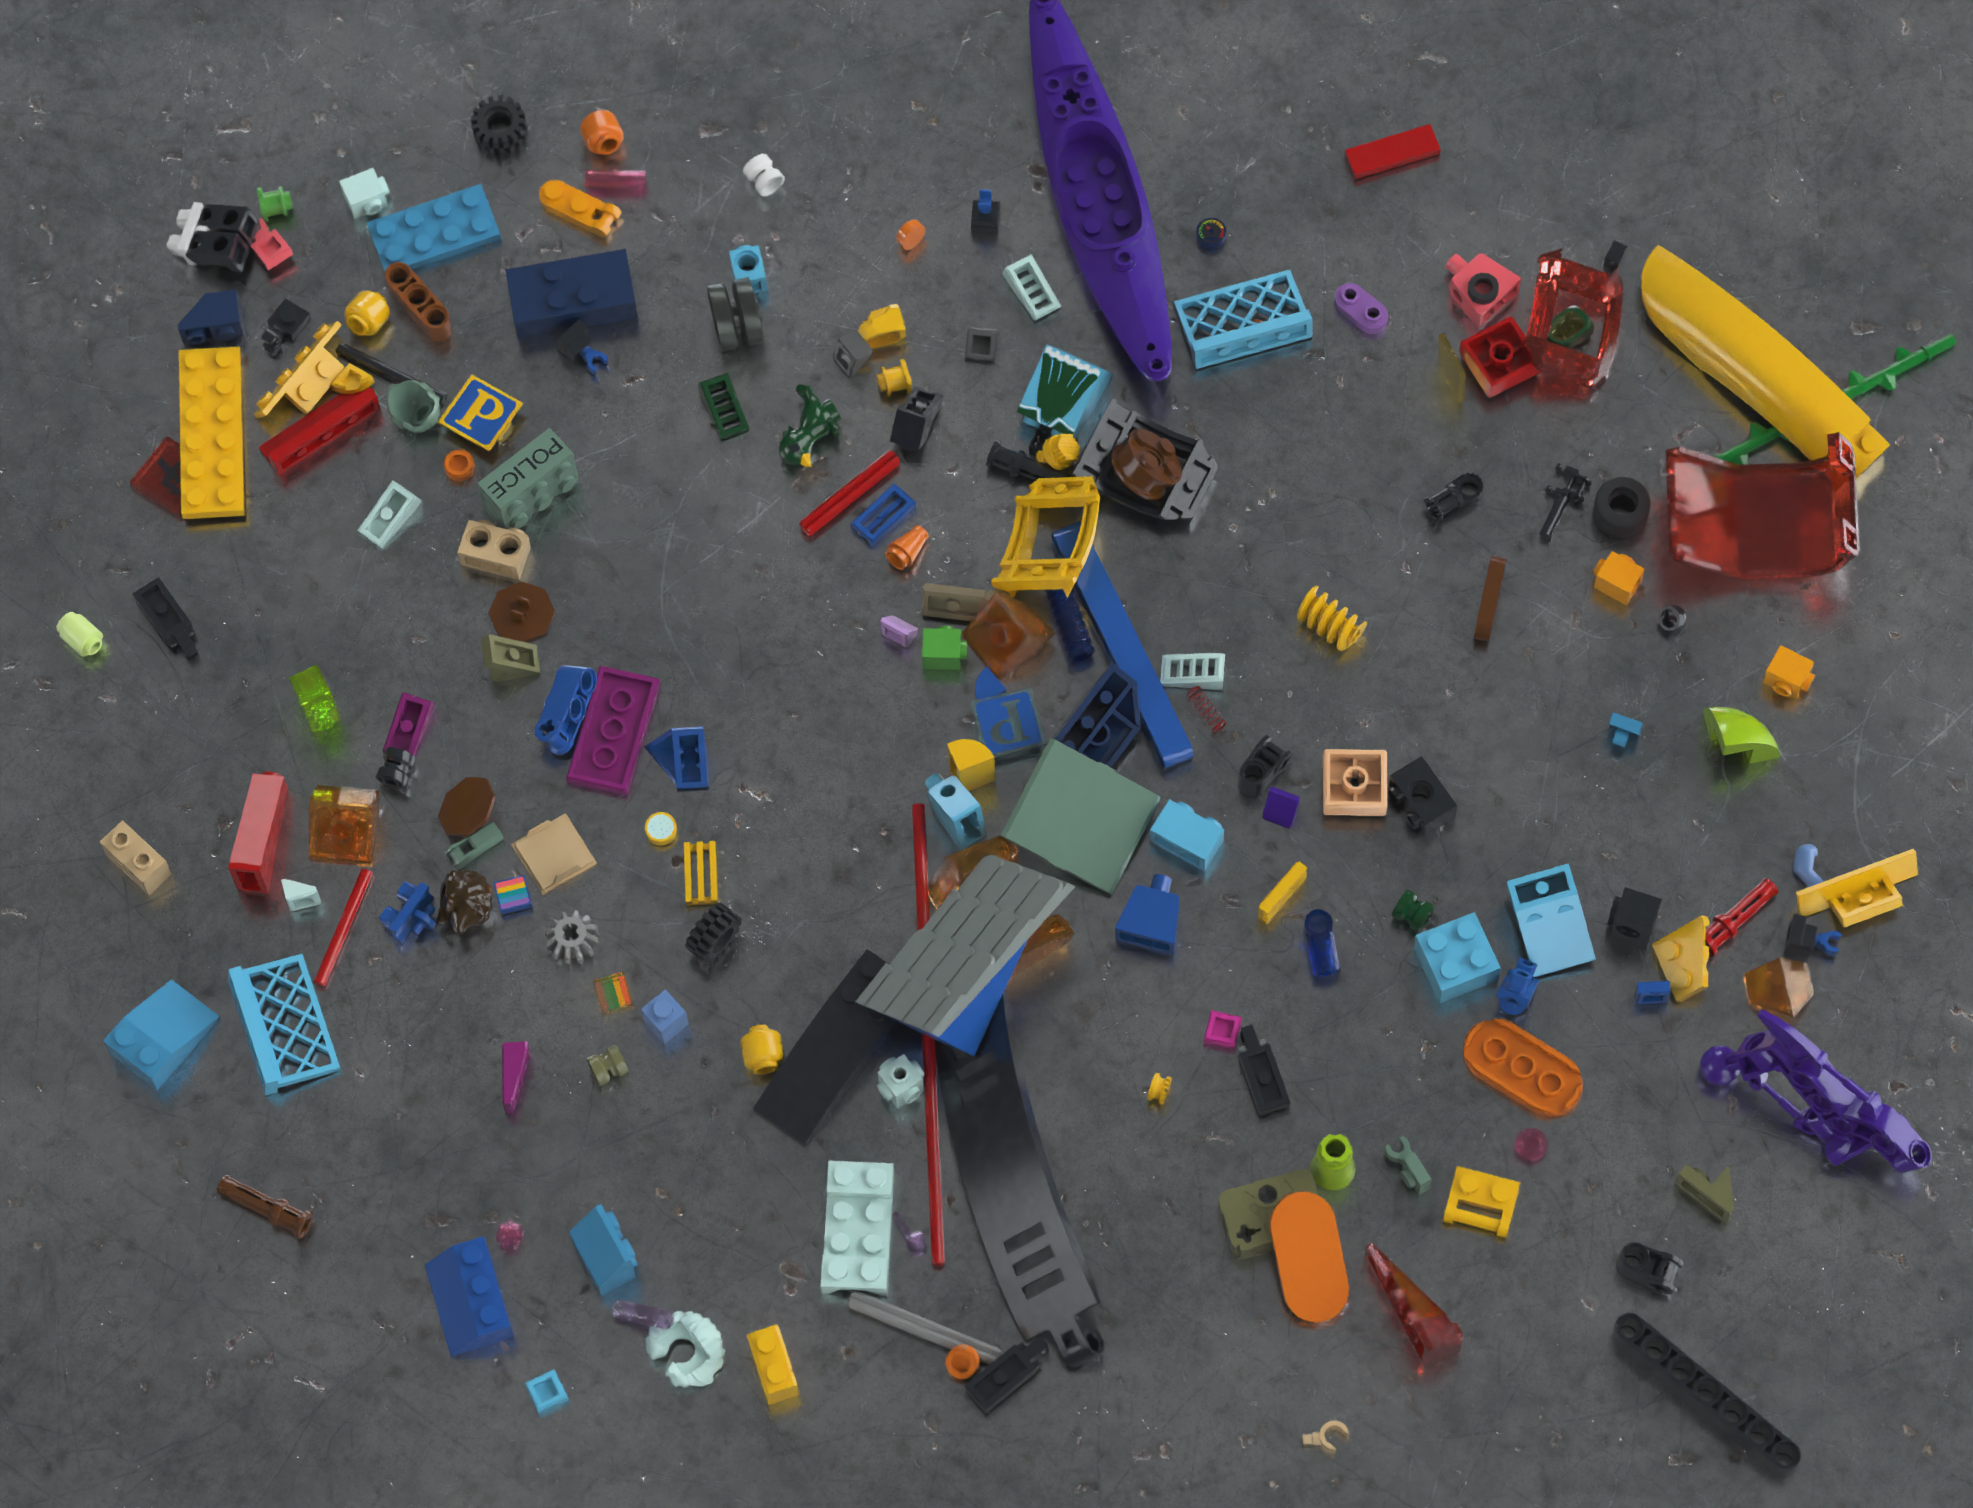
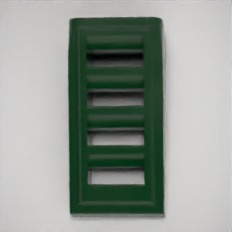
M728 373L699 382V391L720 440L750 430ZM724 387L726 392L711 397L710 392ZM729 398L730 403L715 407V402ZM733 409L735 412L723 418H720L718 413ZM738 419L739 425L724 430L722 424Z

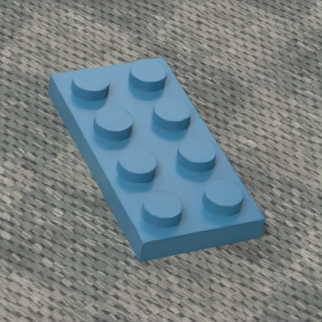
M481 184L367 222L368 230L384 272L394 262L405 263L414 270L502 239Z

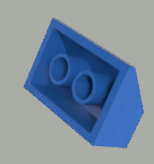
M484 1236L453 1245L425 1264L451 1357L514 1338Z

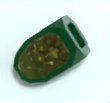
M1573 305L1553 318L1544 332L1543 342L1554 350L1571 349L1577 344L1580 345L1591 336L1595 325L1580 307Z

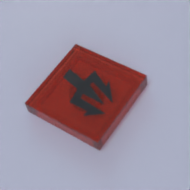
M167 436L131 479L130 485L179 518L182 516L180 444Z

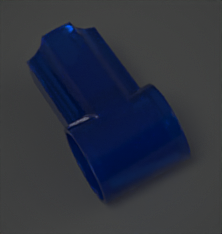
M1322 909L1310 911L1304 920L1303 936L1307 943L1313 977L1332 976L1341 972L1333 933V919L1327 911ZM1319 922L1326 927V930L1316 933L1310 929V925Z

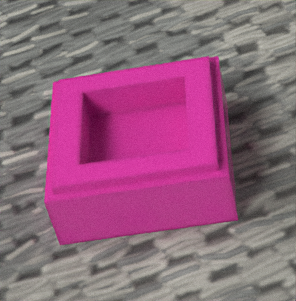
M1211 1010L1203 1043L1235 1050L1242 1017Z

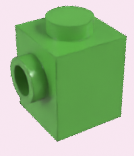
M946 625L939 626L937 629L923 628V669L961 670V659H967V640L961 639V629H955L952 626Z

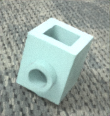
M373 168L339 181L343 196L354 220L365 215H374L380 212L382 208L388 206L385 197L386 194L390 193L384 177L378 178Z

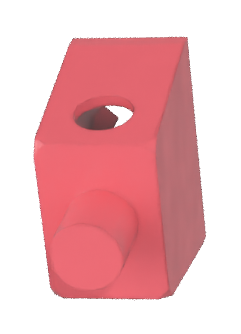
M1455 254L1445 265V268L1454 275L1450 280V295L1478 329L1519 293L1521 278L1484 254H1478L1469 263L1458 254ZM1489 273L1497 279L1499 291L1492 303L1482 305L1474 303L1470 299L1468 284L1475 274ZM1480 283L1475 286V290L1480 294H1488L1492 290L1486 283Z

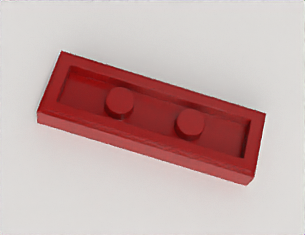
M1427 124L1346 149L1345 157L1354 179L1357 180L1438 155L1441 148L1431 124Z

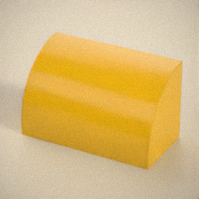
M960 739L947 743L950 772L958 778L968 791L995 781V759L992 752L985 745L970 739Z

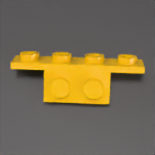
M335 321L328 325L324 323L317 329L313 335L316 339L310 347L304 346L294 358L297 363L291 370L286 368L275 380L278 386L273 392L267 391L258 400L256 405L259 408L253 414L257 419L267 416L283 395L304 414H308L330 388V384L345 368L323 348L341 327L342 324Z
M1911 849L1797 891L1798 915L1809 916L1831 908L1845 928L1903 906L1902 896L1893 884L1918 875L1915 850Z

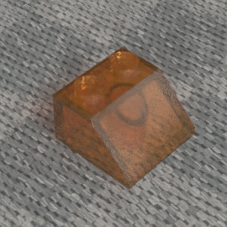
M317 785L309 800V858L372 863L379 822V790Z

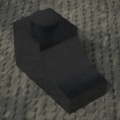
M915 386L897 408L890 442L898 444L899 447L905 450L919 451L928 439L930 428L942 405L944 395Z

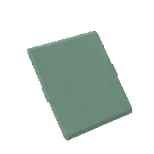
M1050 738L1000 836L1047 861L1046 863L1053 866V868L1059 869L1062 872L1066 871L1097 889L1112 895L1161 797L1116 773V770L1108 765L1096 762L1059 741Z

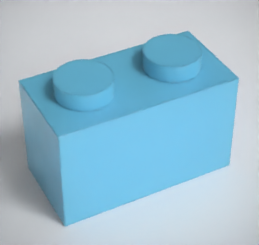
M1170 799L1150 829V842L1203 871L1206 870L1224 841V829L1218 821L1210 817L1203 818L1194 813V810L1189 805L1183 802L1175 803Z

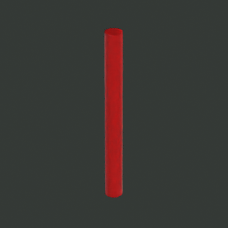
M362 868L313 981L317 986L325 987L373 875V872L368 869Z

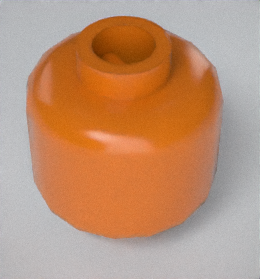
M598 110L590 113L583 119L580 125V133L587 147L594 154H611L619 148L623 141L624 133L614 114L607 110Z

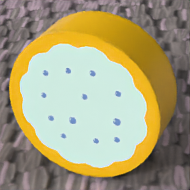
M665 812L652 814L645 823V833L648 840L660 846L671 843L677 835L675 819Z

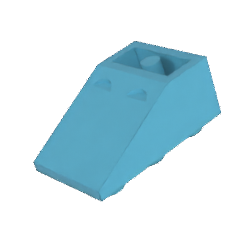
M1569 863L1506 881L1528 960L1538 964L1534 978L1596 960Z

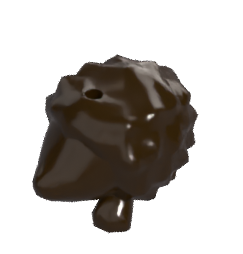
M467 869L460 871L452 870L446 874L440 888V908L437 916V925H443L449 920L453 930L457 934H463L468 928L480 927L489 919L492 887L486 882L485 876Z

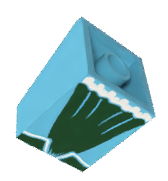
M1046 345L1017 413L1024 415L1023 422L1039 429L1041 424L1052 428L1050 433L1053 436L1057 434H1072V438L1078 439L1111 380L1113 373L1061 349Z

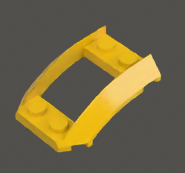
M1093 476L1038 478L1029 485L1030 492L1026 495L1015 497L1016 513L1012 534L1006 552L999 564L1001 571L997 578H992L991 580L994 588L999 591H1006L1010 594L1011 599H1014L1018 590L1063 589L1068 598L1088 558L1095 536L1100 496ZM1084 507L1078 538L1070 558L1031 560L1038 530L1040 508Z

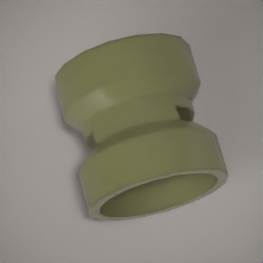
M616 1044L608 1047L605 1053L600 1056L594 1054L586 1058L599 1087L609 1083L612 1077H622L629 1073Z

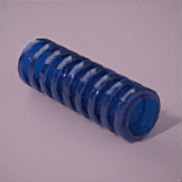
M1072 588L1068 598L1063 589L1044 590L1047 593V599L1051 601L1050 608L1053 610V617L1057 618L1056 625L1059 627V634L1062 635L1065 651L1068 652V660L1080 662L1090 658L1094 654L1095 649L1091 645V638L1088 637L1089 632L1085 628L1086 623L1082 619L1083 614L1079 611L1080 606L1076 602L1077 597L1073 594L1074 589Z

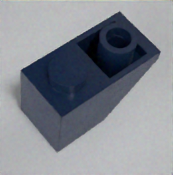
M236 289L206 293L178 324V331L182 342L201 344L206 340H231L236 336H244L241 303Z

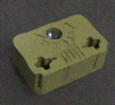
M1294 1170L1280 1176L1262 1179L1237 1188H1230L1220 1194L1218 1213L1230 1251L1236 1259L1245 1260L1274 1251L1269 1220L1278 1202L1287 1194L1297 1191H1307L1318 1195L1314 1178L1308 1170ZM1268 1195L1269 1198H1273L1272 1203L1266 1204L1265 1201H1261L1262 1196ZM1246 1234V1237L1251 1238V1241L1245 1243V1240L1240 1238V1235Z

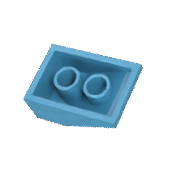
M171 979L124 1016L103 1042L110 1055L158 1091L221 1018Z

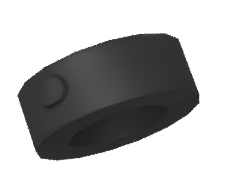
M1478 273L1470 279L1468 295L1474 303L1486 305L1492 303L1498 295L1499 283L1493 275ZM1480 283H1486L1492 290L1488 294H1480L1475 290V286Z

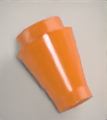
M915 525L910 531L890 543L885 553L888 562L899 570L911 567L923 544L929 538L927 531L923 527Z

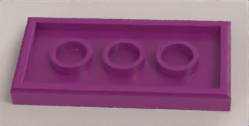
M599 666L596 688L587 706L566 776L567 783L628 796L661 685L659 678Z

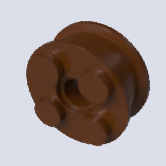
M1144 429L1133 430L1128 435L1127 443L1116 446L1112 451L1111 459L1116 473L1130 490L1142 498L1154 501L1161 499L1166 493V487L1177 484L1182 477V468L1174 453V445L1168 439H1161L1150 431Z

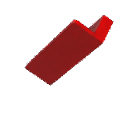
M371 387L354 394L340 393L260 445L259 450L279 476L379 411L381 408L377 395Z

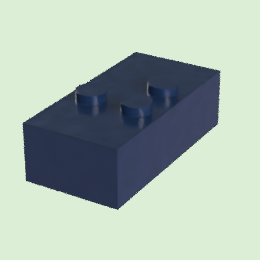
M626 249L505 269L518 339L565 332L579 319L587 327L638 319Z

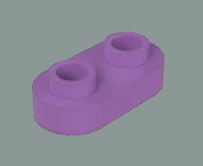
M1346 283L1336 290L1334 299L1336 309L1363 332L1378 334L1386 328L1388 323L1386 307L1363 288L1354 283ZM1352 294L1355 298L1347 299L1345 295ZM1374 312L1378 314V316L1376 318H1371L1368 316V314Z

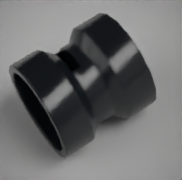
M388 747L383 756L384 765L378 769L375 777L383 785L394 789H404L408 782L407 773L413 768L416 758L403 749Z

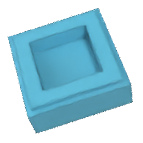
M555 1369L525 1382V1386L539 1415L569 1401Z

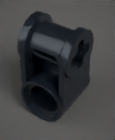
M1265 735L1240 767L1238 778L1240 792L1247 797L1254 798L1260 796L1275 777L1285 769L1293 753L1289 750L1284 751L1271 742V737ZM1256 775L1260 780L1252 782L1247 780L1246 776Z
M1637 1242L1625 1245L1616 1262L1617 1271L1621 1276L1664 1294L1673 1293L1674 1286L1672 1283L1677 1269L1682 1268L1683 1261L1679 1257ZM1627 1255H1634L1638 1257L1641 1265L1637 1267L1631 1266L1626 1262L1625 1257ZM1664 1268H1665V1269H1666V1272H1665L1664 1277H1662V1273H1663Z

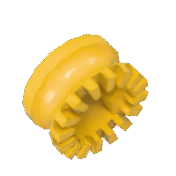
M1156 1072L1147 1100L1157 1099L1159 1104L1163 1105L1166 1099L1165 1095L1168 1094L1165 1090H1169L1172 1077L1167 1076L1164 1079L1161 1078L1160 1073Z

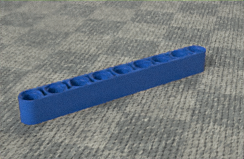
M1080 521L1051 533L1052 542L1060 559L1070 558L1078 538L1081 526ZM1092 544L1088 558L1074 584V588L1110 662L1137 682L1141 725L1163 769L1170 768L1194 758L1191 743Z

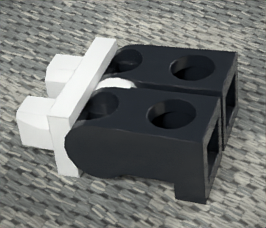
M197 202L193 203L191 209L179 210L176 218L177 225L183 232L182 235H172L169 237L167 248L171 253L183 257L189 265L225 266L231 271L242 273L250 251L247 245H252L260 224L251 210L246 206L203 205Z

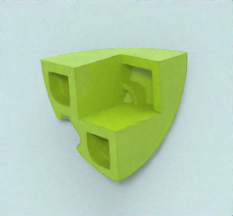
M1708 707L1703 710L1710 741H1719L1722 755L1746 751L1749 764L1780 758V751L1775 739L1768 729L1753 716L1730 707Z

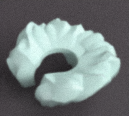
M677 1311L654 1322L650 1326L649 1334L645 1339L646 1352L651 1356V1359L655 1360L665 1357L670 1345L678 1339H687L695 1347V1354L691 1360L676 1364L672 1361L666 1368L665 1376L671 1379L672 1384L675 1387H687L688 1385L701 1387L711 1384L714 1381L713 1376L724 1364L723 1355L725 1353V1349L722 1348L721 1332L716 1329L715 1324H712L709 1318H703L700 1313H693V1311L686 1313Z

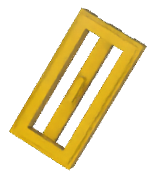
M703 841L696 842V844L684 842L686 906L718 903L716 841H709L708 844H703ZM692 852H697L698 898H692ZM703 852H709L711 897H705Z
M1300 861L1292 866L1258 905L1259 920L1266 925L1307 879L1306 871L1308 867Z

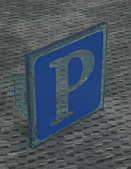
M1031 687L970 702L980 741L992 752L994 758L1047 745Z

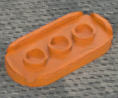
M1505 1019L1481 1021L1475 1024L1467 1033L1463 1045L1464 1061L1468 1069L1479 1079L1540 1116H1562L1570 1112L1578 1104L1583 1090V1081L1578 1066L1567 1056Z
M1307 1191L1287 1194L1275 1206L1269 1220L1283 1298L1287 1307L1299 1318L1309 1322L1327 1321L1335 1317L1344 1308L1349 1295V1283L1335 1214L1328 1202L1319 1195Z

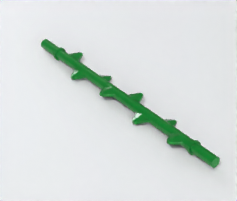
M1949 334L1928 346L1920 347V350L1914 353L1899 347L1896 349V362L1866 378L1854 370L1849 372L1848 387L1842 391L1850 399L1878 385L1892 392L1896 389L1895 376L1924 361H1930L1931 357L1956 345V340L1952 334ZM1753 422L1750 424V439L1719 455H1713V458L1688 470V476L1694 482L1717 469H1723L1728 463H1732L1741 470H1744L1748 467L1749 452L1778 437L1788 439L1774 426L1766 429L1759 423Z

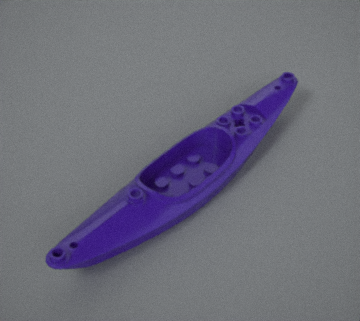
M1030 0L1029 36L1037 116L1051 189L1063 228L1097 303L1127 354L1147 379L1154 382L1163 381L1170 375L1172 368L1170 324L1156 234L1136 163L1109 97L1059 0Z

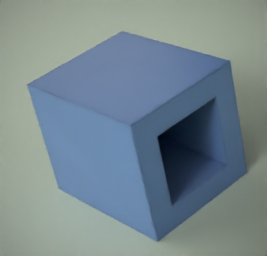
M666 989L641 1009L643 1022L663 1044H666L689 1025L686 1011Z

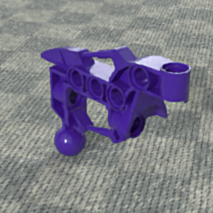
M1761 1009L1757 1016L1768 1030L1747 1035L1736 1052L1728 1046L1716 1045L1705 1051L1701 1057L1700 1071L1703 1078L1712 1085H1728L1738 1077L1740 1071L1743 1081H1748L1752 1089L1760 1091L1763 1088L1778 1101L1777 1104L1795 1119L1793 1125L1797 1129L1808 1135L1815 1134L1826 1145V1156L1834 1166L1870 1147L1878 1151L1900 1173L1928 1167L1932 1160L1929 1145L1917 1134L1903 1115L1882 1103L1878 1093L1874 1091L1868 1093L1849 1077L1843 1076L1827 1060L1828 1055L1825 1051L1820 1050L1794 1027L1764 1009ZM1774 1070L1782 1072L1809 1107L1799 1110L1784 1096L1779 1095L1766 1083L1768 1072Z

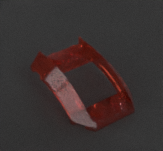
M1562 248L1540 254L1537 263H1540L1539 274L1536 277L1533 310L1523 346L1530 350L1532 354L1530 361L1535 370L1592 388L1609 372L1617 343L1623 298V281L1617 268L1611 275L1562 258ZM1559 289L1606 305L1597 357L1546 341Z

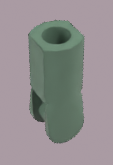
M491 821L470 836L448 847L445 854L447 857H452L455 862L454 867L459 870L467 866L479 855L503 841L504 837L496 824ZM470 846L472 850L464 854L462 850Z

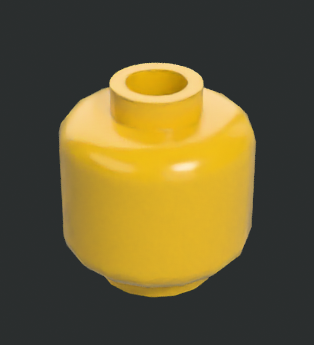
M361 291L345 309L346 325L353 333L360 336H372L377 333L390 316L389 306L385 297L378 292Z

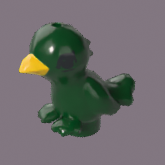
M800 384L795 389L804 402L799 429L794 430L789 426L788 431H783L779 444V455L787 464H801L804 467H811L810 453L812 445L829 432L835 438L840 437L839 428L836 423L841 420V417L831 399L820 403L819 399L814 395L811 385Z

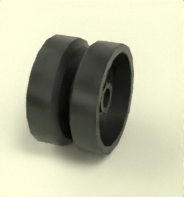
M749 277L733 281L731 287L734 300L731 301L726 286L722 283L706 287L711 314L722 352L737 348L739 344L738 328L741 329L744 342L748 346L764 342L761 312Z

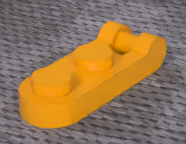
M559 180L545 182L539 191L540 203L547 211L602 238L607 237L611 231V223L617 221L622 213L614 204L604 203ZM596 214L601 215L600 220H598V219L595 220V219H594V217L596 216Z

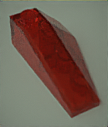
M1373 1243L1366 1245L1365 1256L1424 1369L1460 1353L1461 1341L1464 1340L1458 1324L1456 1322L1451 1323L1447 1314Z

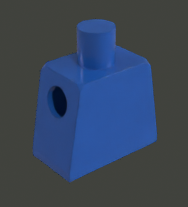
M1154 874L1150 887L1135 886L1116 924L1115 940L1174 955L1180 896L1169 893L1172 882L1170 877L1163 874Z

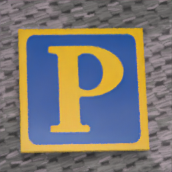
M471 374L438 423L490 452L495 443L500 441L509 429L512 419L523 403Z

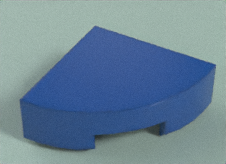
M988 667L981 671L976 680L975 696L977 703L1000 698L1007 693L1006 688Z

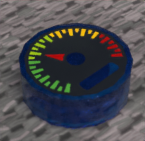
M1217 218L1202 220L1196 230L1197 242L1206 249L1219 248L1226 241V226Z

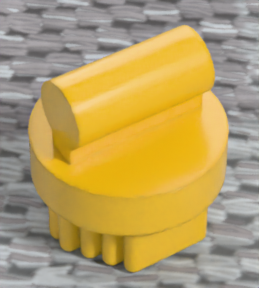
M1057 434L1045 440L1043 450H1039L1036 454V460L1039 463H1048L1056 470H1064L1078 460L1081 448L1078 442L1075 441L1076 439L1072 438V434Z

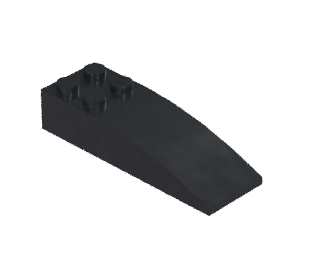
M866 949L811 1021L753 1108L759 1115L804 1146L807 1145L900 1024V1022L855 1002L885 963H887L868 949Z

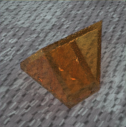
M1779 957L1744 973L1750 1005H1758L1794 1018L1814 995L1808 963Z

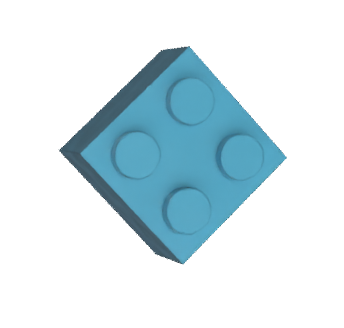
M1475 912L1415 936L1414 950L1439 1004L1499 980L1501 967Z

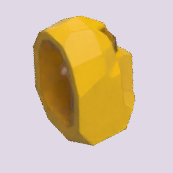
M898 304L871 311L867 320L861 322L857 332L872 349L895 344L906 337L904 320Z

